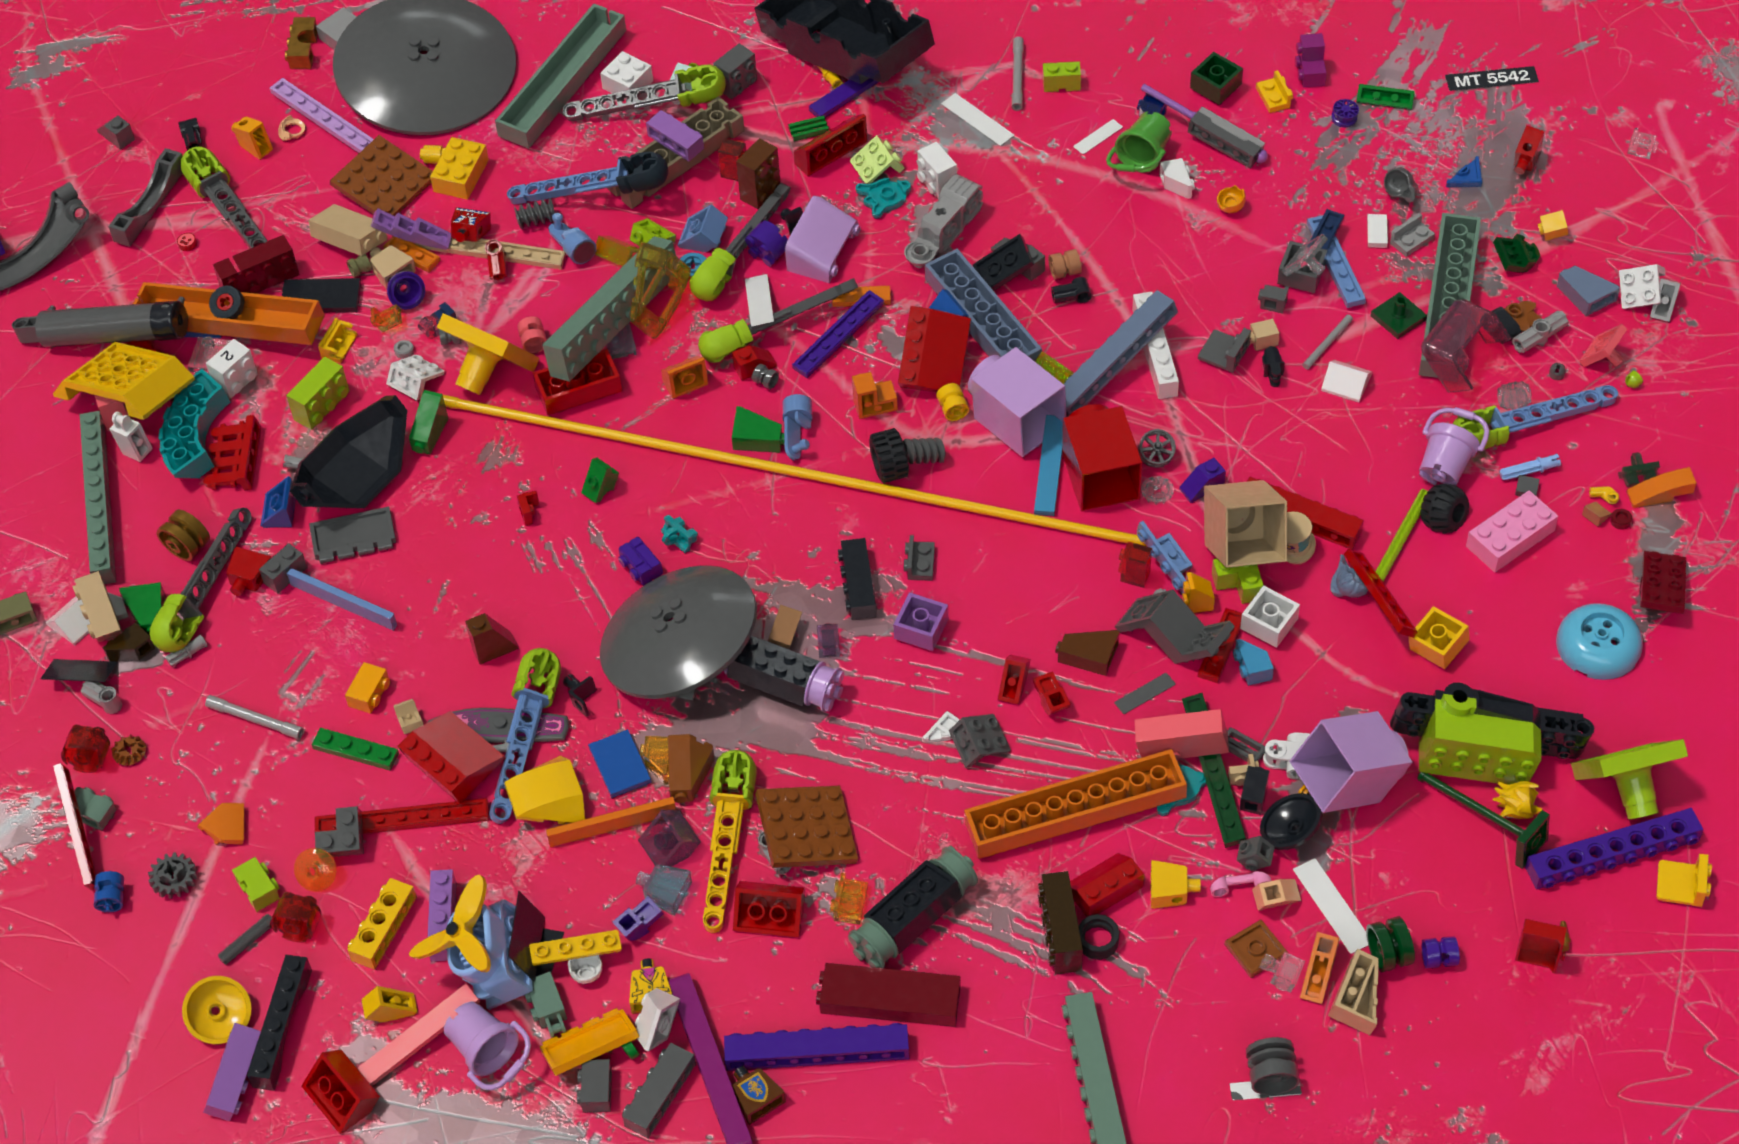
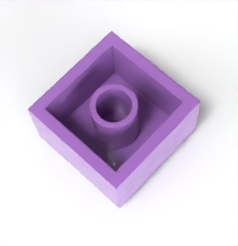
M909 592L893 624L894 639L933 651L949 619L948 604Z

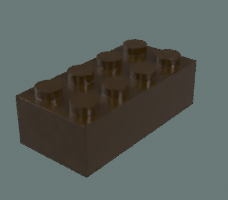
M1064 871L1042 874L1041 883H1038L1039 908L1042 909L1041 921L1046 932L1044 937L1046 947L1049 949V966H1054L1055 975L1082 971L1083 949L1069 873Z

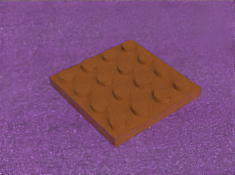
M378 135L330 180V185L373 215L377 208L396 216L397 213H400L431 184L430 176L433 171Z
M840 786L757 789L755 795L772 868L857 863L858 856Z

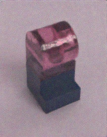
M446 302L439 305V310L430 316L422 318L418 324L419 330L429 339L439 336L437 325L443 313L457 319L455 311Z

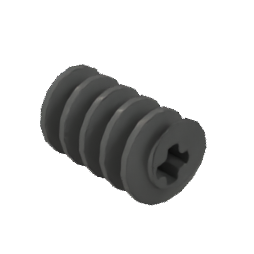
M549 198L548 204L541 200V206H539L537 201L534 202L533 207H531L530 203H527L526 209L519 205L518 211L514 206L517 223L521 229H523L524 223L530 227L531 221L537 226L539 219L543 224H545L546 218L553 222L552 215L555 213L551 198Z
M940 438L903 440L910 464H913L915 461L917 464H920L922 460L925 464L929 463V461L931 463H936L937 461L939 463L944 462L945 447Z

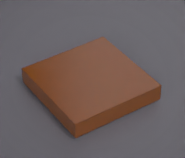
M1262 920L1257 921L1227 939L1224 943L1250 978L1288 956L1286 949Z

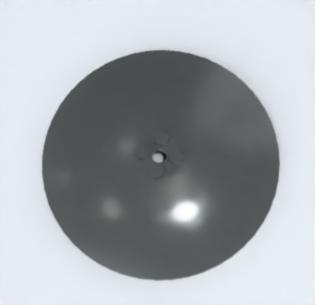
M467 0L382 1L362 12L346 27L336 44L333 56L335 83L342 98L349 107L374 125L390 131L411 135L442 134L456 131L478 122L491 113L506 97L512 86L516 71L514 45L506 29L492 14ZM421 51L428 52L427 54H420Z

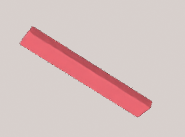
M467 984L463 985L357 1069L369 1084L374 1086L442 1033L449 1016L454 1019L458 1015L455 1010L459 1006L471 1001L479 1004V999Z

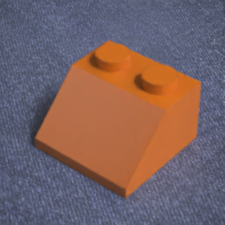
M701 356L686 359L683 362L661 370L663 384L672 399L708 385L706 363L704 357Z

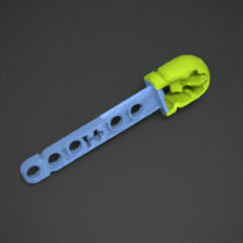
M1605 385L1597 387L1595 390H1586L1500 413L1495 405L1486 407L1484 410L1479 409L1471 412H1475L1477 416L1483 418L1493 428V430H1489L1488 441L1484 448L1487 449L1494 447V445L1498 446L1507 443L1509 433L1595 410L1599 406L1602 408L1612 405L1616 402L1618 391L1613 386ZM1603 393H1610L1613 397L1607 398ZM1585 398H1593L1595 402H1588ZM1573 402L1577 407H1570L1567 403ZM1538 412L1541 414V417H1535L1531 413ZM1458 416L1452 424L1471 432L1481 444L1484 436L1483 426L1476 420H1469ZM1520 417L1523 419V422H1517L1513 418Z
M545 648L532 649L523 656L517 672L516 683L513 686L511 695L518 701L506 741L509 743L505 755L506 758L502 765L494 794L495 799L492 801L489 813L491 820L498 824L507 821L512 812L509 798L502 797L500 793L501 789H506L505 781L509 780L506 776V770H513L516 776L523 772L528 750H532L542 710L552 705L554 693L558 685L561 673L560 660L555 653ZM533 668V669H534V672H533V673H530L529 676H528V673H529V672L531 671V669ZM528 677L531 680V685L540 688L542 683L545 684V691L541 694L524 688L528 682ZM522 713H528L532 721L529 723L523 721ZM523 732L527 740H518L516 733ZM516 751L518 752L519 758L516 760L515 764H512L515 757L513 753ZM496 808H502L505 811L506 815L504 818H499L495 814Z

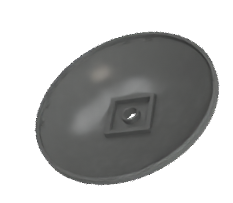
M717 566L687 567L654 579L632 594L618 608L609 621L600 645V662L605 675L621 692L645 699L672 697L698 688L724 671L745 648L752 635L757 618L755 596L750 586L741 576L731 570Z

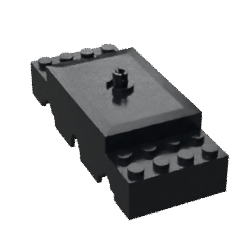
M765 0L754 8L761 32L784 41L789 54L859 84H862L869 78L883 84L935 45L928 19L911 14L907 21L901 16L900 12L896 11L893 2L888 0H870L869 3H866L864 0Z

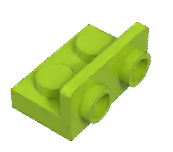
M648 218L633 223L630 241L640 247H643L654 236L675 242L676 234Z

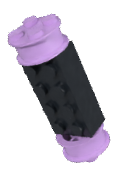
M752 635L740 655L724 670L727 678L804 706V704L807 706L811 704L816 705L823 712H829L832 709L835 699H839L843 691L841 682L844 677V671L841 668L833 669L827 667L823 661L815 660Z

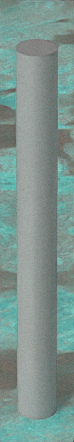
M1351 315L1344 317L1302 364L1305 369L1308 370L1351 323L1353 317Z

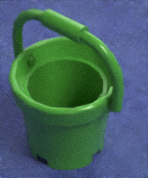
M1148 112L1141 114L1129 129L1118 136L1115 147L1107 155V165L1117 169V171L1124 172L1137 171L1145 173L1156 169L1166 153L1164 147L1172 135V131L1170 132L1169 129L1170 122L1157 112H1153L1152 115L1147 114ZM1115 152L1123 164H1113L1111 162Z

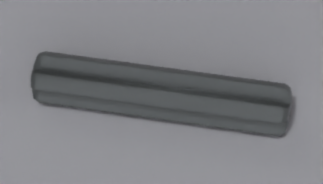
M269 914L262 917L218 954L220 961L228 964L275 924L274 919Z

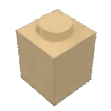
M1273 319L1250 324V344H1253L1256 351L1270 346H1278L1279 331Z

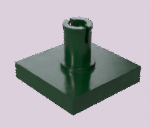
M1401 292L1371 311V317L1397 339L1427 319V314Z

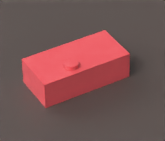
M1221 709L1135 719V740L1141 758L1170 749L1173 750L1176 760L1229 753L1228 730Z

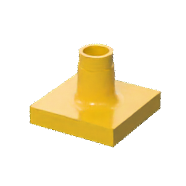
M444 313L437 325L438 329L466 342L468 350L455 384L478 395H481L484 386L487 384L499 361L507 360L534 372L540 359L510 342Z

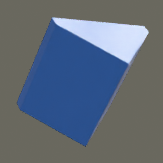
M286 477L265 493L260 526L264 528L292 527L296 499L290 492L293 483L291 477Z

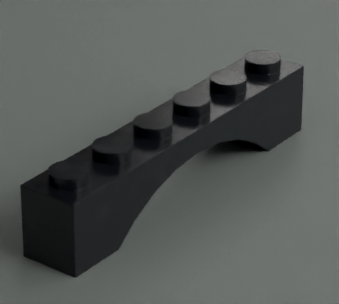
M285 955L247 1074L252 1088L275 1091L281 1072L284 1044L290 1020L300 997L307 988L312 972L307 957Z

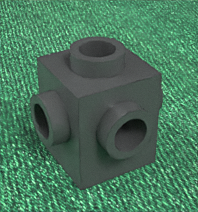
M1261 836L1241 841L1237 861L1250 871L1270 866L1275 846Z

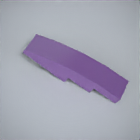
M379 208L374 212L371 227L424 246L445 250L449 247L451 233L419 217L414 221L400 213L393 216Z

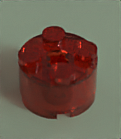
M73 725L63 746L61 758L66 765H68V762L73 765V769L83 773L97 772V769L102 768L110 748V740L105 735V730L101 727L93 728Z
M285 892L280 898L271 918V928L276 933L278 930L282 932V937L289 941L306 942L307 938L311 939L322 915L321 909L316 904L317 900L312 896L303 897L291 892Z

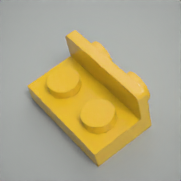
M1278 70L1274 71L1272 79L1256 83V89L1269 113L1290 108L1293 93L1286 86L1285 78L1280 75Z

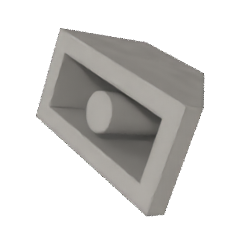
M1661 278V303L1653 305L1650 317L1670 322L1681 282Z

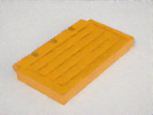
M615 1008L602 1014L603 1018L601 1019L596 1017L581 1024L582 1028L576 1026L565 1033H561L562 1037L560 1038L556 1035L543 1041L540 1050L554 1075L557 1076L639 1038L636 1028L624 1010L618 1011Z

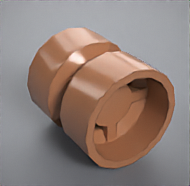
M1076 249L1065 251L1064 255L1056 253L1048 256L1050 271L1054 279L1063 278L1067 273L1072 276L1082 272L1080 257Z

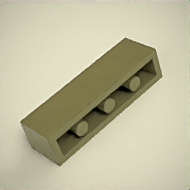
M26 591L0 600V635L37 622L32 603Z

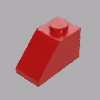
M749 345L732 352L733 367L741 380L752 377L753 371L759 364L766 365L768 369L777 367V363L769 350Z
M1009 655L1005 659L998 700L1019 704L1027 680L1031 659L1015 655Z

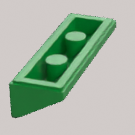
M1359 84L1356 103L1412 110L1415 91Z

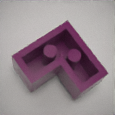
M1323 34L1300 35V41L1296 44L1298 56H1295V66L1299 67L1298 80L1302 81L1303 88L1325 86L1326 68L1324 64L1325 43Z

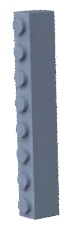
M1156 290L1064 383L1066 417L1076 409L1086 406L1178 313L1174 300Z

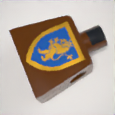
M741 1066L735 1070L733 1075L738 1081L733 1084V1091L749 1125L786 1102L783 1089L762 1069L759 1068L749 1073L745 1066Z

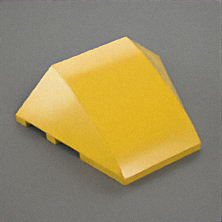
M558 756L529 771L514 776L504 783L516 819L537 822L551 820L558 821V824L563 825L565 822L573 823L585 819L583 794L572 763L565 757Z

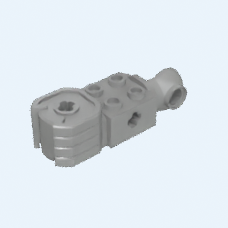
M955 174L942 187L938 201L935 202L930 212L923 216L921 226L918 229L917 239L909 243L904 250V255L911 264L917 268H923L925 264L934 259L937 253L943 254L962 233L965 225L969 224L980 211L983 204V192L979 189H982L983 186L959 174Z

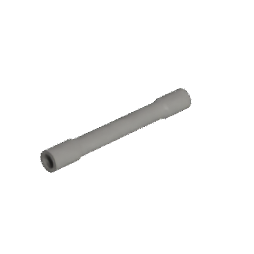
M1015 37L1013 39V93L1011 107L1015 111H1019L1023 107L1022 64L1024 39L1022 37Z
M209 695L205 702V706L257 723L298 740L301 739L304 733L303 727L271 718Z

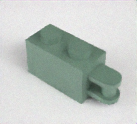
M551 972L539 975L535 978V982L532 981L533 991L524 996L527 1003L532 1002L533 1008L530 1009L534 1022L539 1021L541 1029L547 1027L550 1036L554 1037V1034L558 1032H566L563 1021L567 1020Z

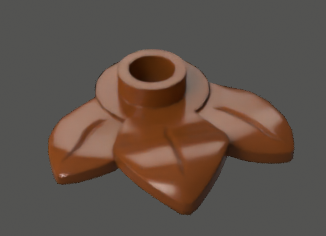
M1521 301L1519 304L1511 303L1505 308L1518 323L1521 332L1532 327L1535 320L1542 319L1534 312L1536 303L1531 301Z

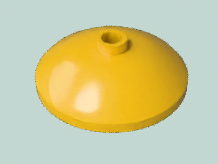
M210 976L198 981L189 989L183 1001L182 1017L187 1030L196 1039L208 1044L227 1043L234 1023L244 1026L248 1025L251 1017V1002L246 990L237 981L225 976ZM212 1007L219 1009L218 1015L211 1013Z

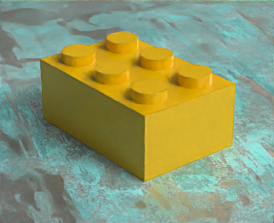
M451 137L430 176L433 192L468 200L489 161L486 144Z

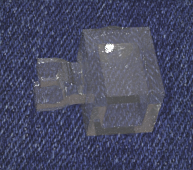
M1285 951L1279 961L1266 953L1259 968L1273 972L1270 983L1275 985L1276 988L1291 992L1297 984L1305 961Z

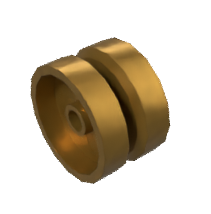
M180 509L175 510L169 517L168 522L163 523L156 532L162 545L173 555L185 561H191L197 555L198 548H203L210 540L209 532L205 526L193 515Z

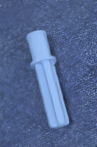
M1558 454L1544 458L1537 457L1533 461L1500 469V477L1505 481L1519 477V475L1523 476L1538 471L1542 473L1546 469L1561 466V460H1557L1559 458Z

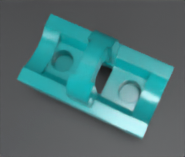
M670 515L664 516L665 524L661 529V532L664 534L662 542L666 546L675 544L684 553L688 552L691 544L697 540L698 533L693 528L686 530L685 522L681 517L673 519Z

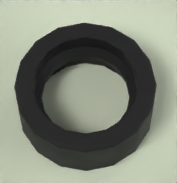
M1096 914L1088 916L1081 921L1078 927L1083 954L1097 960L1113 955L1118 948L1120 936L1118 925L1114 920L1106 915ZM1092 928H1103L1110 932L1111 941L1104 946H1093L1085 940V933Z

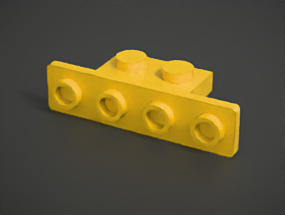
M618 930L529 945L533 966L620 952L622 950Z

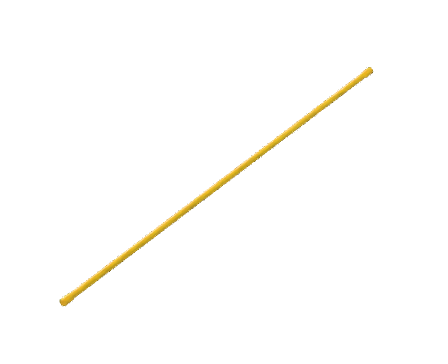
M443 395L445 406L448 408L488 414L1113 540L1148 549L1147 545L1141 542L1135 534Z

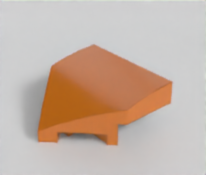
M221 803L197 827L201 831H205L214 840L216 845L219 842L242 845L244 841V803Z

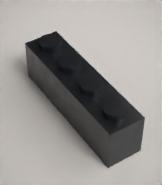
M866 539L841 541V549H838L839 562L843 561L844 565L840 566L841 578H846V582L843 583L844 595H848V599L845 600L846 612H851L852 620L876 617V604Z

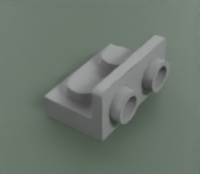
M1420 213L1410 217L1402 225L1396 226L1391 232L1390 244L1405 257L1435 237V233L1422 223L1423 215Z

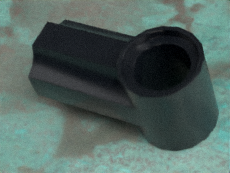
M197 118L178 122L187 151L194 147H203Z
M1084 277L1075 278L1070 284L1051 287L1053 303L1071 300L1085 303L1092 298L1088 281Z

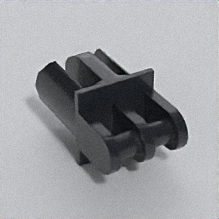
M1270 346L1265 349L1262 356L1263 377H1269L1270 385L1278 387L1281 375L1284 373L1285 362H1282L1279 350L1276 347Z

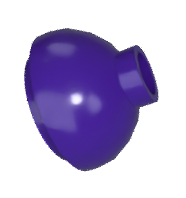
M401 271L390 278L387 284V296L390 302L397 308L412 309L422 302L425 296V284L416 273ZM406 285V290L401 291L400 287Z

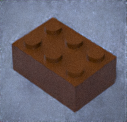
M760 138L736 161L740 200L756 209H759L781 183L778 148Z

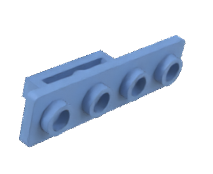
M1139 522L1137 528L1139 540L1147 545L1150 555L1160 563L1163 573L1168 574L1174 588L1179 590L1181 594L1184 593L1183 581H1186L1182 573L1191 569L1193 564L1170 533L1156 539L1145 522Z

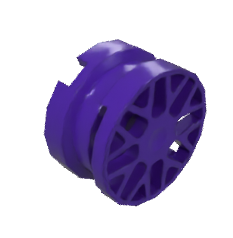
M1349 99L1336 101L1331 116L1332 122L1343 128L1353 126L1357 122L1359 107L1354 101Z

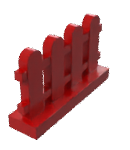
M246 415V422L239 421V424L229 426L223 423L220 424V427H215L211 430V436L214 440H218V442L212 443L208 447V451L215 458L211 459L214 467L209 470L213 473L203 478V483L206 487L217 490L218 486L230 485L231 487H236L237 484H240L244 491L252 490L261 425L255 415ZM237 437V440L225 441V439ZM234 453V456L222 457L224 454ZM232 469L231 472L220 473L221 470Z

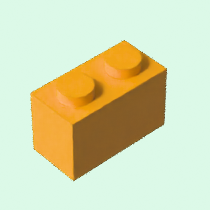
M363 662L345 694L348 707L371 714L373 709L379 705L382 693L389 687L390 679L387 670Z

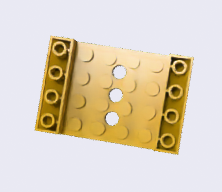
M114 342L65 378L54 391L53 396L69 401L82 391L125 402L128 416L144 420L154 411L161 408L167 401L174 398L181 390L185 389L195 378L175 356Z

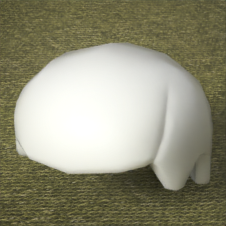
M599 955L568 960V969L574 981L581 984L592 983L597 980L603 970Z

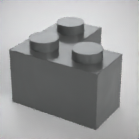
M357 806L335 808L337 830L315 832L316 854L320 858L364 854L362 811Z

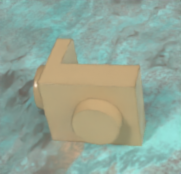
M414 699L394 705L398 722L404 734L411 733L423 725Z
M1248 754L1247 765L1229 767L1228 780L1230 785H1244L1248 766L1259 767L1258 761H1254L1253 754Z

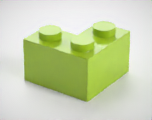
M1213 559L1212 577L1216 590L1237 587L1241 603H1250L1263 587L1257 564L1226 568L1218 559Z

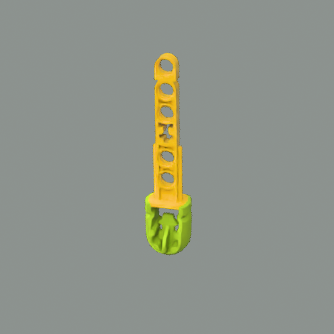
M729 750L723 753L717 759L713 771L709 800L712 805L716 806L710 846V851L713 854L706 894V907L704 908L703 915L704 928L710 933L719 932L724 924L733 855L737 854L743 810L751 808L753 803V792L757 775L756 765L752 757L741 750ZM725 771L729 773V777H726ZM740 774H744L743 795L722 793V784L725 783L728 784V789L738 790L739 785L743 784ZM725 818H731L734 821L731 826L726 827L722 825V821ZM726 837L731 840V843L728 846H721L719 840ZM721 858H725V862L723 863V871L719 870V861L721 860ZM717 877H722L725 879V883L721 886H716L713 884V880ZM714 897H719L722 899V903L719 906H713L710 904V900ZM711 917H716L719 919V923L716 926H709L707 920Z

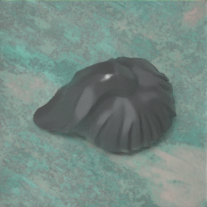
M1395 167L1386 173L1384 178L1386 192L1392 197L1403 198L1407 202H1413L1415 196L1418 195V185L1415 183L1413 175L1403 167Z

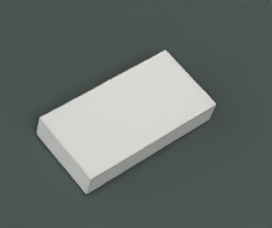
M1367 215L1368 247L1387 248V215Z

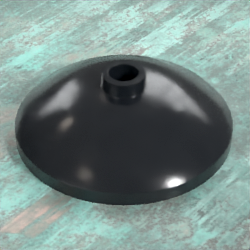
M1303 793L1291 794L1279 799L1269 807L1261 820L1260 833L1265 840L1275 846L1274 849L1288 850L1296 848L1310 840L1317 832L1323 814L1312 796Z

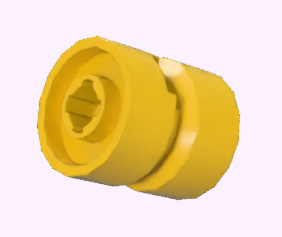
M946 384L937 391L936 397L947 420L957 421L968 414L969 406L958 384Z

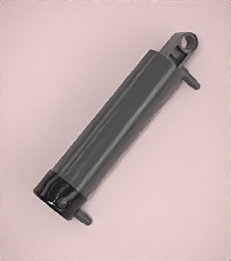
M179 297L177 301L55 310V306L51 305L47 310L40 311L37 316L16 319L12 323V327L19 342H40L44 347L147 340L183 339L187 333L188 314L184 306V297Z

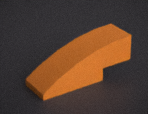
M1690 467L1652 477L1627 489L1626 492L1632 507L1637 508L1671 502L1674 496L1694 493L1697 483Z

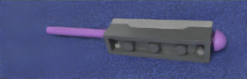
M1146 84L1142 85V91L1191 119L1187 131L1191 135L1250 169L1256 162L1263 163L1267 160L1268 153L1264 150L1265 142L1259 138L1254 137L1204 107H1201L1198 112H1193Z

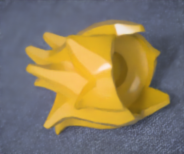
M1520 781L1508 785L1498 782L1502 789L1494 788L1500 796L1492 800L1499 802L1498 806L1505 808L1500 813L1502 817L1529 819L1542 811V808L1533 805L1536 796L1539 794L1535 790L1539 785L1535 783Z

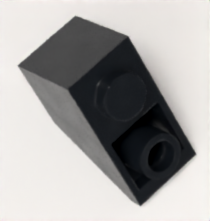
M1248 766L1241 795L1240 810L1261 815L1267 794L1269 770L1258 766Z

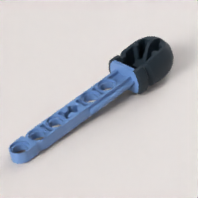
M642 152L633 154L630 158L628 156L619 157L617 167L543 180L527 185H516L508 190L507 197L515 205L527 203V201H539L618 186L623 194L632 193L633 190L639 192L660 187L666 181L669 170L667 161L660 154ZM607 177L604 181H600L601 178ZM590 180L587 184L582 185L584 181ZM555 186L551 191H547L550 187ZM538 189L534 194H530L533 190Z

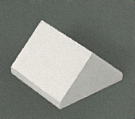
M1337 360L1330 361L1321 391L1359 403L1370 380L1372 371Z
M76 596L46 622L50 628L74 646L89 633L87 625L90 624L89 619H85L80 609V605H83L82 599L78 600Z

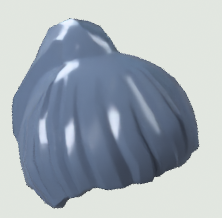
M1341 554L1339 566L1331 580L1330 591L1336 597H1361L1366 595L1368 592L1367 587L1355 570L1349 567L1345 556Z

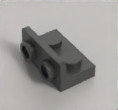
M910 535L909 542H905V555H908V559H904V571L908 572V580L933 581L935 542H914V535Z

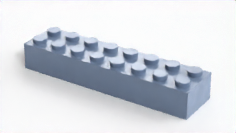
M958 248L925 264V280L937 295L942 289L948 290L967 312V317L971 318L969 333L988 356L999 355L1002 357L1017 347L1038 365L1042 364V348Z

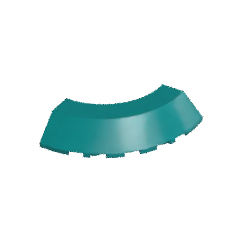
M200 369L193 375L195 380L175 395L172 405L167 407L163 415L164 422L162 428L159 429L160 453L165 465L175 478H200L214 467L206 452V435L215 417L231 403L223 387L203 369Z

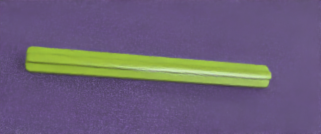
M1421 489L1376 569V573L1383 582L1421 514V504L1428 490Z

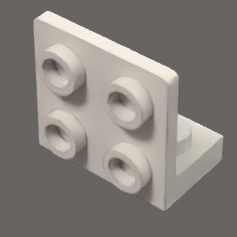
M1655 264L1619 270L1623 309L1661 303L1659 276H1665L1664 267Z
M412 355L391 363L386 384L415 400H419L422 397L425 381L444 375L445 370L439 368L435 363L424 360L420 355Z

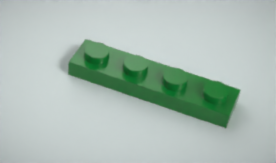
M321 727L311 744L314 750L391 771L399 755V751L396 748Z

